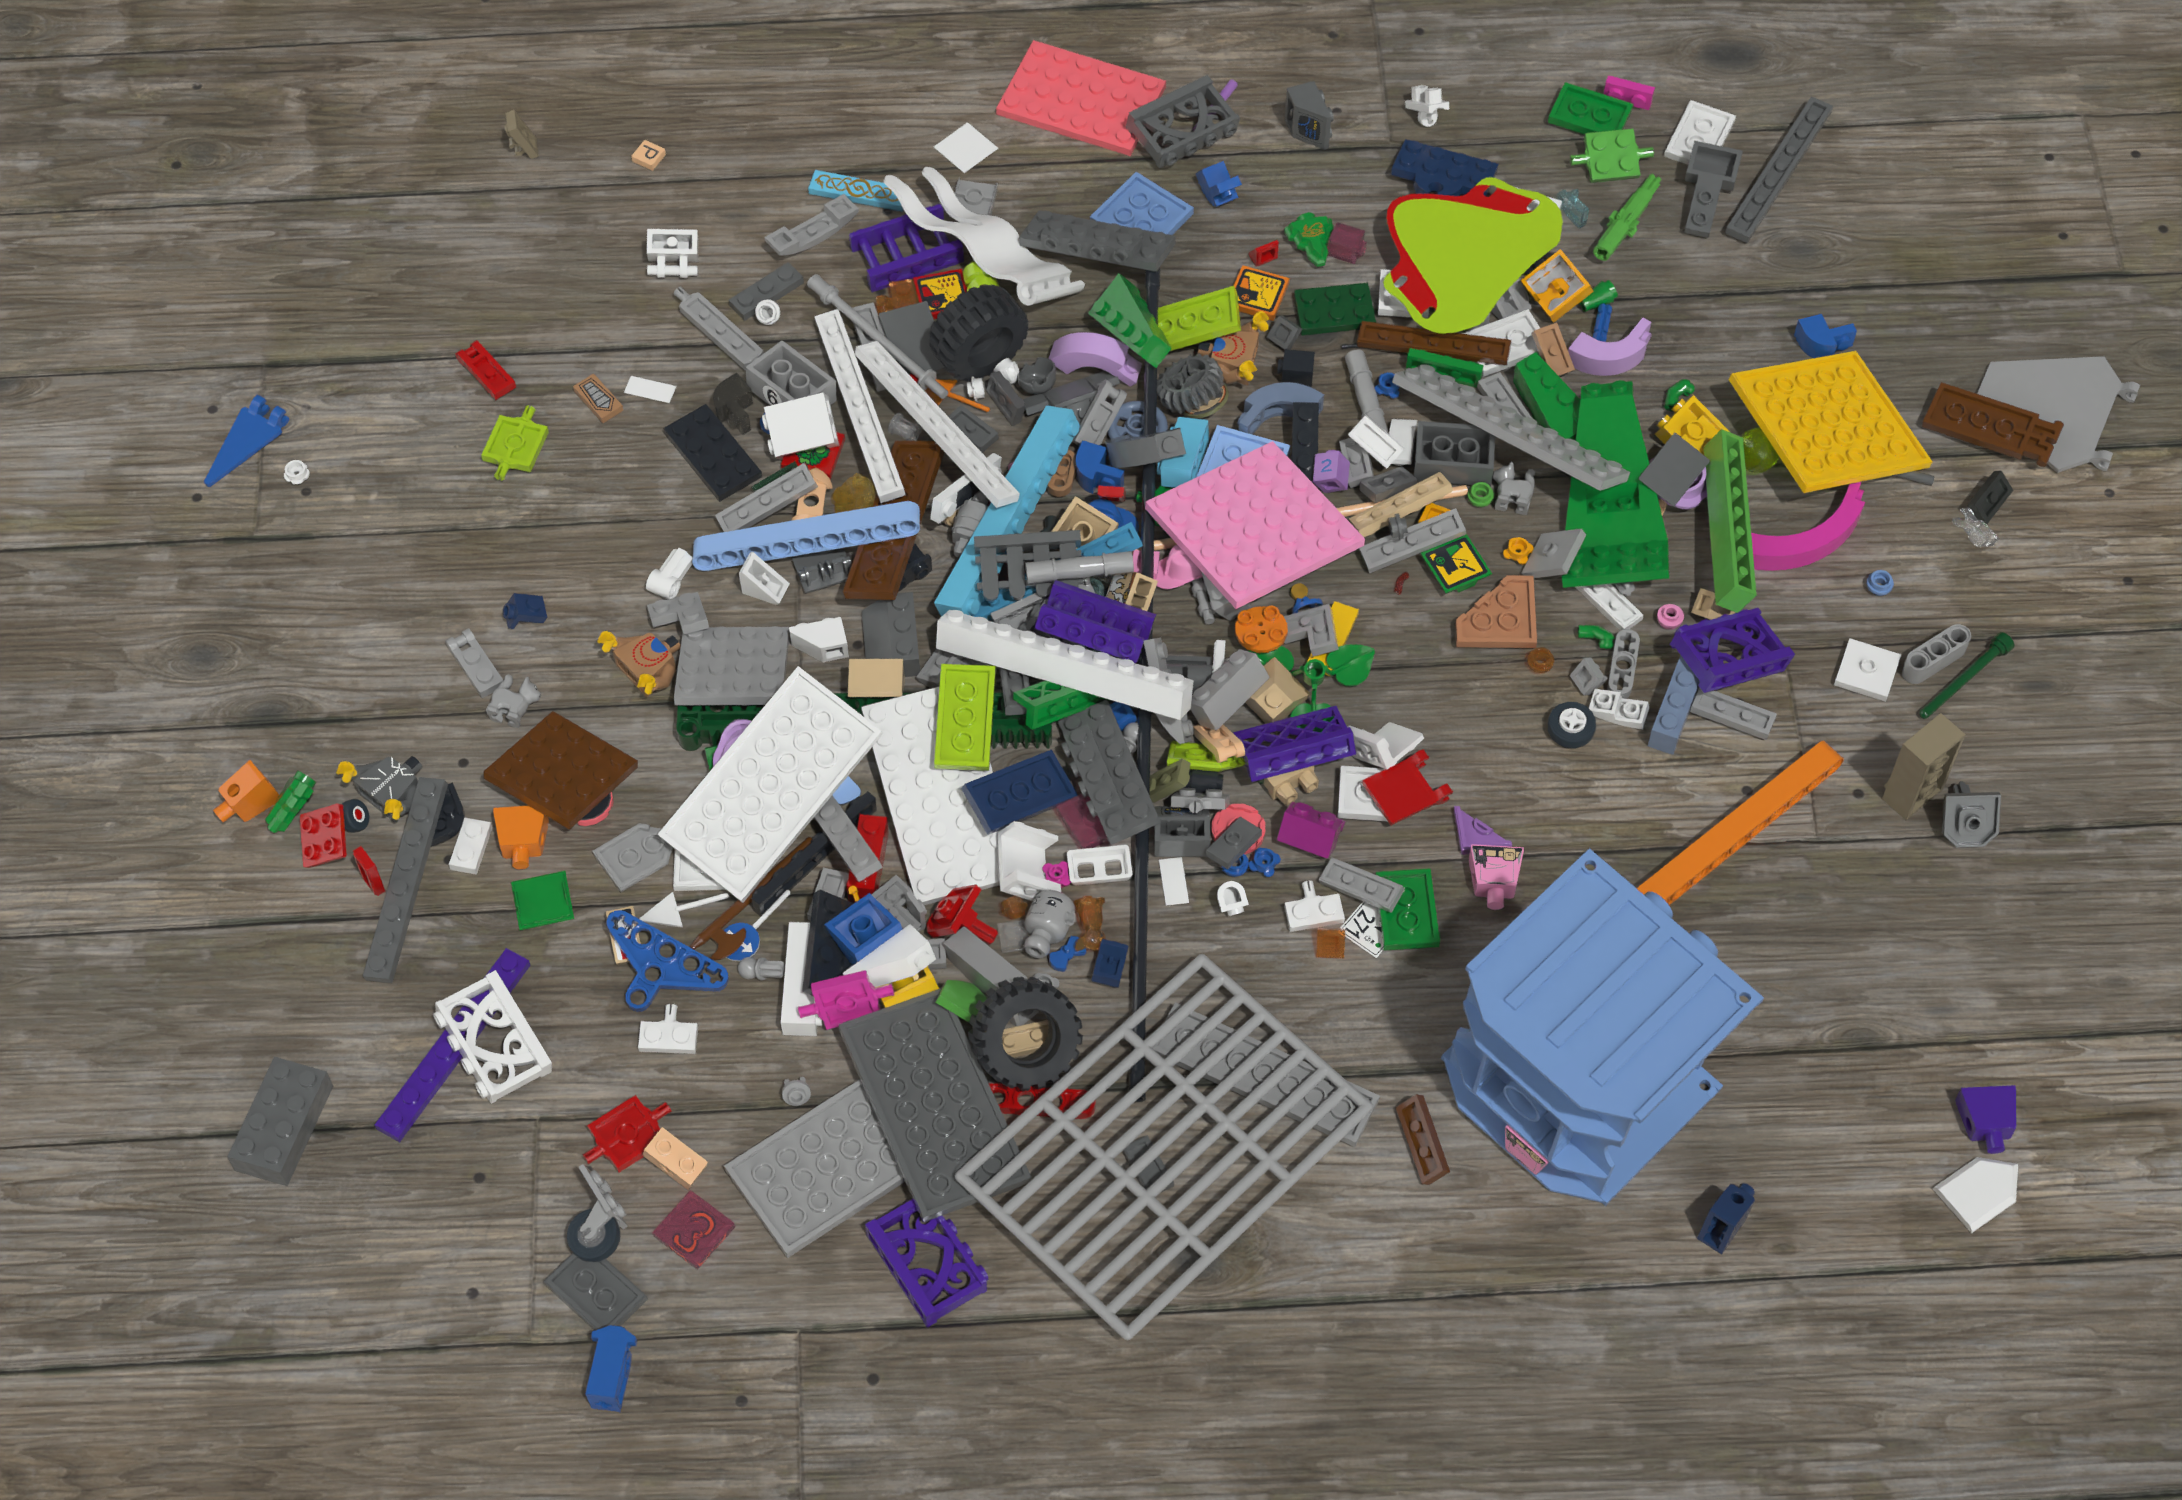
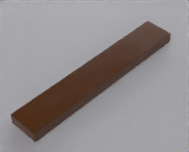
M1362 321L1357 347L1408 353L1409 349L1413 348L1460 360L1507 366L1511 350V340L1461 333L1441 334L1422 328Z

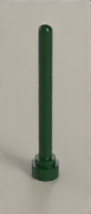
M1999 632L1993 637L1989 645L1990 648L1920 710L1919 716L1922 719L1930 717L1996 656L2007 655L2015 647L2012 638L2004 632Z

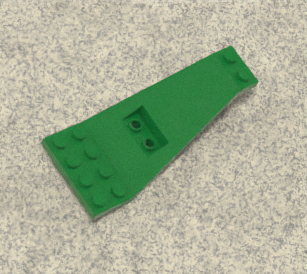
M1618 380L1613 383H1590L1586 386H1581L1576 441L1579 443V446L1586 450H1594L1600 453V457L1608 461L1620 463L1622 468L1629 471L1630 474L1627 482L1601 491L1571 476L1565 531L1582 529L1586 536L1567 574L1562 575L1563 588L1669 579V544L1657 493L1638 479L1649 466V460L1634 402L1633 381Z

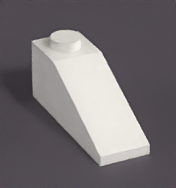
M909 924L843 972V975L866 970L870 982L875 987L916 975L935 961L936 957L929 941Z

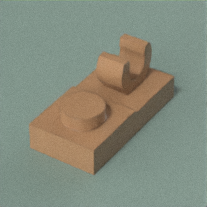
M1557 322L1531 332L1541 358L1558 376L1575 370Z

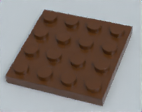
M552 711L485 769L484 779L570 830L638 768V760Z

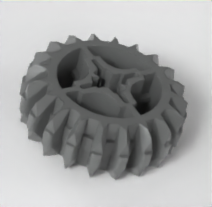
M1200 353L1194 357L1190 354L1187 358H1180V361L1172 362V366L1164 368L1165 373L1160 374L1157 381V396L1166 409H1170L1172 413L1178 411L1182 414L1186 410L1191 413L1193 409L1197 408L1199 410L1201 406L1208 405L1210 400L1216 399L1215 394H1219L1221 387L1224 385L1223 372L1214 358H1210L1208 355L1202 356Z

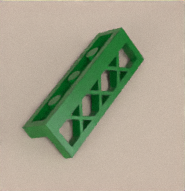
M1049 681L1040 682L1016 691L1013 694V700L1027 708L1026 726L1032 730L1086 710L1088 707L1106 700V698ZM1028 697H1036V699L1031 700Z

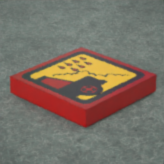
M962 269L913 277L918 303L928 302L933 320L937 319V315L946 308L950 301L953 302L962 292H967Z

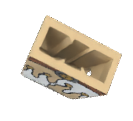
M1137 572L1115 574L1110 586L1104 591V597L1148 611L1158 581Z

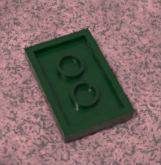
M1368 282L1294 290L1299 327L1302 328L1301 336L1360 330L1362 321L1376 323Z

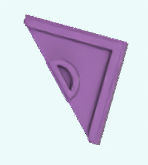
M1454 806V817L1461 855L1470 853L1471 844L1512 847L1510 840L1503 839L1479 819H1474L1463 812L1460 806Z

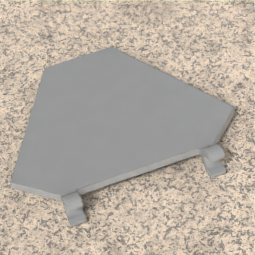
M2104 356L1990 362L1977 394L2040 414L2039 419L2054 423L2056 420L2063 422L2064 427L2057 443L2052 444L2054 449L2047 463L2057 473L2088 462L2093 463L2095 467L2102 471H2107L2113 453L2107 450L2095 451V448L2117 394L2121 395L2128 402H2134L2140 385L2135 382L2121 383Z

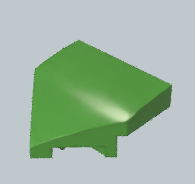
M946 980L936 1003L970 1022L971 1015L977 1016L979 1011L975 1008L979 1000L984 1002L987 997L973 983Z

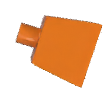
M249 760L219 787L218 791L225 801L213 809V811L222 822H225L235 813L244 822H247L273 806L279 793L255 764Z
M530 806L493 808L503 858H512V866L515 869L528 868L529 857H539L543 854L549 817Z

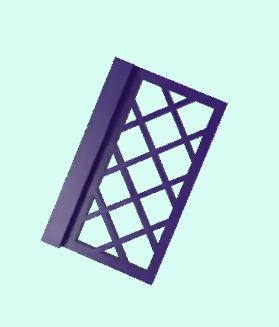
M1337 706L1233 732L1244 745L1245 756L1242 758L1248 768L1251 782L1356 755L1353 732L1345 724ZM1334 716V718L1331 720V722H1327V721H1323V720H1322V719H1324V718H1328V717ZM1301 724L1307 725L1304 729L1296 727ZM1315 727L1324 729L1321 733L1312 731ZM1275 731L1281 732L1278 736L1270 734ZM1289 734L1297 735L1295 740L1286 737ZM1255 738L1253 742L1243 741L1244 739ZM1263 741L1272 742L1270 746L1260 745Z

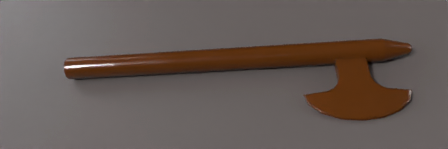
M808 836L771 869L743 903L737 900L695 938L690 948L696 949L712 939L718 944L717 951L710 957L713 960L726 958L737 951L746 938L745 928L735 934H728L722 928L752 902L751 898L754 892L760 886H765L770 882L778 869L785 868L799 850H804L809 846L812 838Z

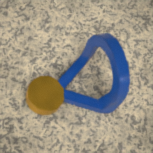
M1297 583L1291 589V596L1296 600V604L1292 608V614L1298 613V610L1303 606L1308 605L1311 608L1322 606L1323 602L1321 599L1307 598L1308 589L1304 584Z

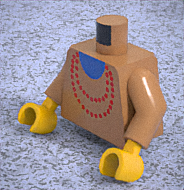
M1257 312L1253 316V321L1241 326V331L1217 337L1215 344L1200 342L1198 354L1214 358L1223 372V382L1226 384L1238 382L1248 385L1249 381L1253 379L1252 372L1257 371L1254 362L1259 344L1258 329L1260 331H1267L1269 328V324L1266 322L1269 320V317L1265 312Z
M603 631L600 634L597 642L604 643L602 650L606 653L611 649L614 650L616 666L646 697L655 690L669 687L676 669L672 654L681 648L680 643L673 635L660 642L652 633L632 637H615L614 634L608 631Z

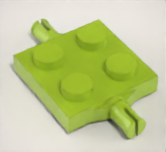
M529 405L525 406L521 417L511 418L499 415L481 454L483 461L499 465L494 474L496 479L503 481L509 469H518L531 473L549 433L548 426L531 421L536 411L534 407L530 406L529 408Z

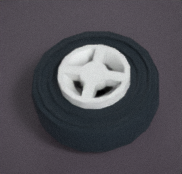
M1578 702L1559 704L1552 710L1548 718V733L1551 739L1565 748L1576 749L1585 746L1592 740L1596 731V718L1593 712L1587 706Z

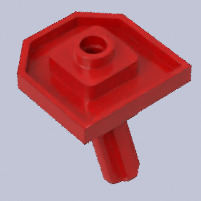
M976 884L952 889L947 896L939 901L927 921V933L932 937L956 934L964 926L988 945H991L998 935L997 930L976 918L978 913L971 908L982 890Z

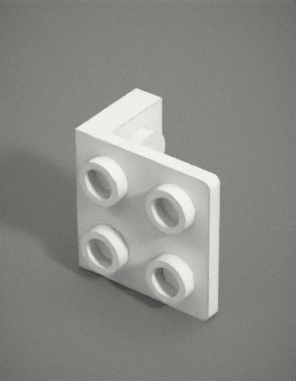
M1391 722L1387 723L1375 734L1348 726L1351 728L1354 736L1356 755H1353V757L1384 769L1394 766L1399 759L1415 749L1416 745L1424 739L1422 733Z

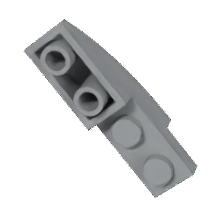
M1161 637L1145 640L1144 646L1148 666H1153L1160 671L1172 674L1171 670L1167 669L1165 658L1168 657V650L1166 644L1162 643ZM1155 713L1161 724L1179 744L1192 741L1191 736L1194 734L1191 720H1188L1187 713L1181 720Z

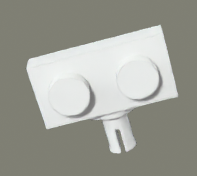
M1307 881L1303 882L1305 898L1286 902L1284 905L1289 931L1293 932L1344 923L1345 917L1339 894L1316 896L1313 881H1309L1308 884Z
M670 1004L665 1006V1020L659 1022L641 1021L638 1044L639 1052L696 1054L698 1025L697 1023H680L676 1021L677 1005L672 1004V1008Z

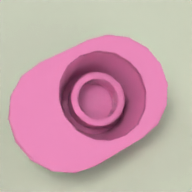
M1175 545L1170 550L1169 555L1159 561L1158 575L1155 580L1158 581L1157 587L1173 589L1199 579L1203 575L1201 570L1178 545Z

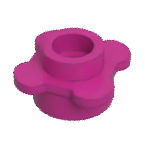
M1062 861L1054 865L1046 863L1043 866L1046 880L1061 884V888L1071 884L1070 876H1068L1069 867L1067 862Z

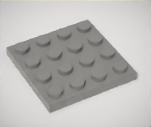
M709 627L704 630L682 634L674 693L675 705H766L785 682L790 636L789 627Z

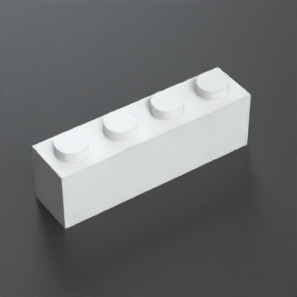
M789 922L781 1013L783 1035L817 1036V1026H822L823 1020L817 1014L800 1018L798 1006L814 1003V996L802 992L810 923Z

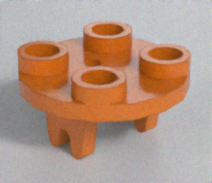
M1257 606L1243 610L1238 614L1235 624V636L1239 643L1247 650L1256 653H1268L1278 649L1285 642L1288 635L1287 622L1276 606Z

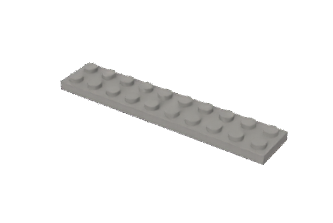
M1423 364L1419 367L1408 368L1394 374L1392 383L1599 491L1627 482L1630 472L1623 469L1620 463L1608 461L1600 457V453L1594 450H1586L1579 446L1577 441L1559 436L1556 430L1544 428L1538 425L1537 421L1532 418L1522 417L1516 413L1515 409L1497 404L1494 398L1482 396L1476 393L1474 388L1455 382L1453 377L1435 372L1432 366Z

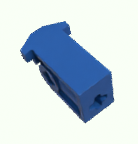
M610 1325L592 1332V1341H596L597 1346L585 1394L592 1409L621 1412L632 1360V1354L628 1348L637 1345V1338L624 1327Z

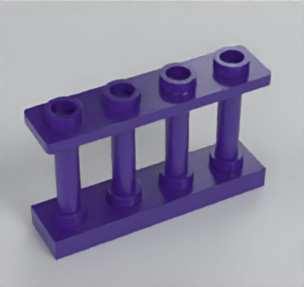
M941 204L925 208L935 217L944 220ZM907 214L849 234L852 252L862 250L871 268L867 270L868 286L871 293L911 280L913 277L923 276L963 263V246L960 240L949 242L945 232L933 231L940 246L926 250L917 232L924 228L913 222ZM905 235L909 236L917 252L907 257L902 256L895 241L896 238ZM885 242L894 261L880 265L871 246Z
M1055 580L1048 603L1042 604L1035 628L1137 663L1143 643L1149 639L1156 614Z

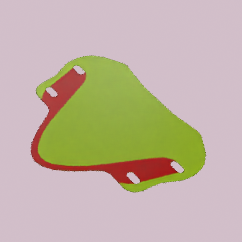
M1493 177L1482 179L1463 196L1439 194H1409L1401 196L1392 201L1387 209L1386 219L1390 234L1398 249L1400 261L1384 278V287L1391 295L1404 304L1413 320L1427 330L1444 334L1456 333L1478 326L1484 322L1500 297L1533 263L1558 245L1563 224L1561 210L1550 198L1539 192L1518 189ZM1490 186H1495L1497 189L1491 196H1484L1483 193ZM1533 200L1540 202L1533 211L1527 210V206ZM1401 276H1406L1408 280L1400 288L1394 286V283ZM1429 307H1434L1435 312L1428 319L1422 317V314Z

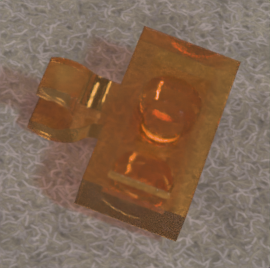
M913 279L889 282L891 298L886 295L875 297L877 303L875 307L878 315L882 312L919 303Z

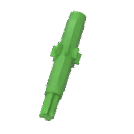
M1650 174L1643 185L1636 190L1624 207L1621 208L1619 213L1616 210L1609 216L1610 221L1607 224L1608 229L1593 250L1596 258L1602 261L1608 260L1627 235L1633 237L1638 230L1636 227L1639 224V217L1652 200V195L1660 186L1661 178L1659 176L1655 177L1654 174Z

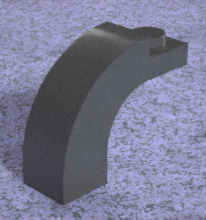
M1180 428L1144 436L1131 437V435H1125L1105 440L1110 465L1114 468L1144 465L1186 454Z

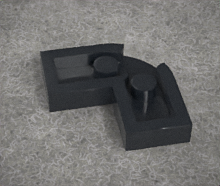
M453 782L448 784L431 847L453 838L461 830L465 811Z

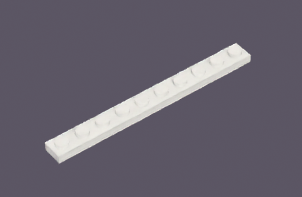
M836 309L814 316L880 502L883 503L905 496L903 485L839 310Z
M878 341L856 347L855 355L996 508L1018 501L1020 493Z

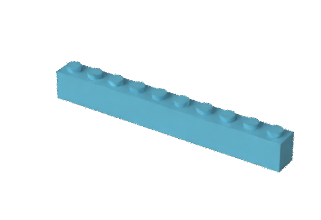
M1045 406L1005 477L1020 493L1017 502L998 508L992 502L990 503L934 602L941 617L949 610H959L973 617L979 611L984 597L983 591H977V583L982 582L981 564L976 565L975 556H980V554H975L974 536L1021 534L1023 532L1026 522L1035 511V507L1042 494L1045 493L1052 476L1056 473L1059 463L1067 453L1073 438L1079 432L1080 425L1072 409ZM1007 552L996 553V555H1007ZM997 563L998 574L1000 573L1002 565L1004 563Z

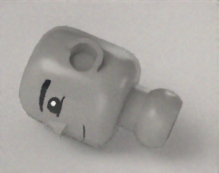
M1043 890L1035 896L1025 918V928L1030 936L1025 940L1024 948L1030 956L1035 958L1047 956L1050 952V944L1062 941L1066 937L1070 926L1075 923V905L1067 895L1056 890Z

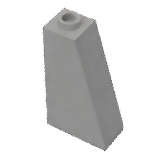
M965 926L957 931L956 934H952L943 943L949 961L971 983L980 989L987 998L988 996L985 992L990 988L995 991L999 989V982L1007 980L1011 983L1014 977H1024L1028 980L1024 974ZM1038 1009L1023 1010L1014 1015L1009 1021L1015 1027L1021 1026L1039 1013Z

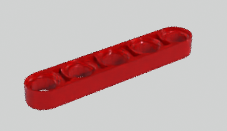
M988 1083L993 1094L999 1092L1006 1097L1003 1103L998 1104L1002 1114L1021 1115L1030 1106L1020 1105L1018 1102L1020 1096L1030 1095L1035 1102L1051 1088L1045 1087L1037 1090L1034 1086H1031L1029 1091H1022L1016 1086L1012 1089L1004 1084ZM1066 1089L1058 1096L1063 1102L1058 1109L1063 1113L1066 1112L1088 1091ZM1096 1101L1091 1104L1089 1109L1084 1110L1075 1119L1091 1117L1096 1109ZM1044 1110L1037 1115L1050 1117Z

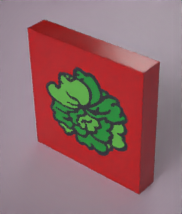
M837 433L839 446L829 448L825 445L785 455L781 462V469L791 471L805 463L809 470L814 468L820 469L831 480L845 442V434Z

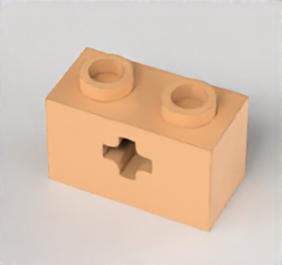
M663 1127L648 1144L642 1155L687 1190L690 1189L708 1164L705 1159Z

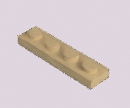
M1438 472L1349 518V521L1363 537L1372 535L1377 530L1389 525L1388 518L1394 517V514L1399 513L1400 518L1453 492L1451 483L1441 472Z

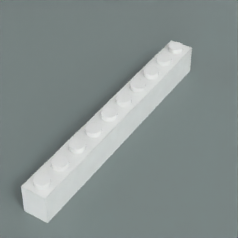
M949 610L938 620L936 649L1181 720L1191 709L1194 680L1184 678L1181 674H1171L1160 671L1153 666L1139 665L1129 659L1115 658L1105 652H1094L1080 645H1070L1056 638L1036 635L1032 631L1018 630L1008 624L988 621L984 617H973L959 610Z

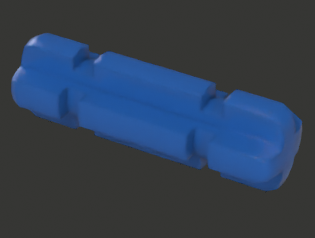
M1602 303L1598 308L1593 338L1602 342H1606L1612 312L1610 304Z

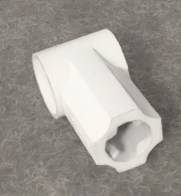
M681 548L673 549L661 568L651 572L646 583V589L665 599L675 598L680 589L682 578L693 564V557Z

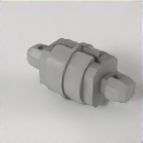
M977 491L972 500H965L954 518L952 535L953 542L955 543L954 553L958 558H960L988 509V498L981 491Z

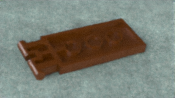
M1941 382L1923 420L1922 427L2020 460L2022 456L2037 460V465L2045 467L2054 449L2052 444L2057 443L2064 423L2058 420L2051 423L2039 419L2040 414Z

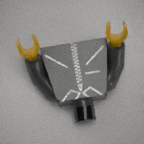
M413 756L408 758L402 765L392 757H386L382 761L366 765L354 766L347 761L340 762L336 774H343L342 781L345 783L355 779L354 783L358 794L395 823L402 814L410 811L418 783L415 774L423 766Z

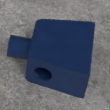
M1741 1183L1738 1187L1734 1184H1729L1710 1209L1697 1239L1722 1255L1746 1221L1755 1202L1753 1197L1755 1194L1754 1189L1746 1183ZM1720 1220L1726 1223L1727 1226H1723Z

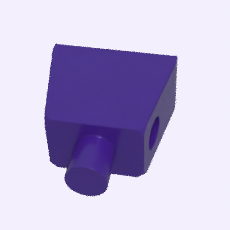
M2016 1086L1961 1088L1955 1102L1969 1139L1971 1141H1986L1987 1152L1990 1154H1998L2005 1151L2003 1140L2010 1139L2016 1129Z

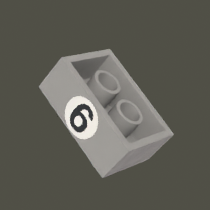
M784 341L779 342L745 367L747 388L770 406L819 393H825L829 397L830 405L836 402V380Z

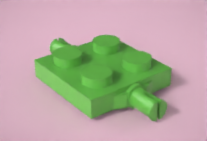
M1634 129L1585 133V152L1580 155H1570L1571 166L1585 164L1589 171L1591 183L1636 179L1640 177L1639 159L1654 157L1653 147L1638 148L1635 142Z

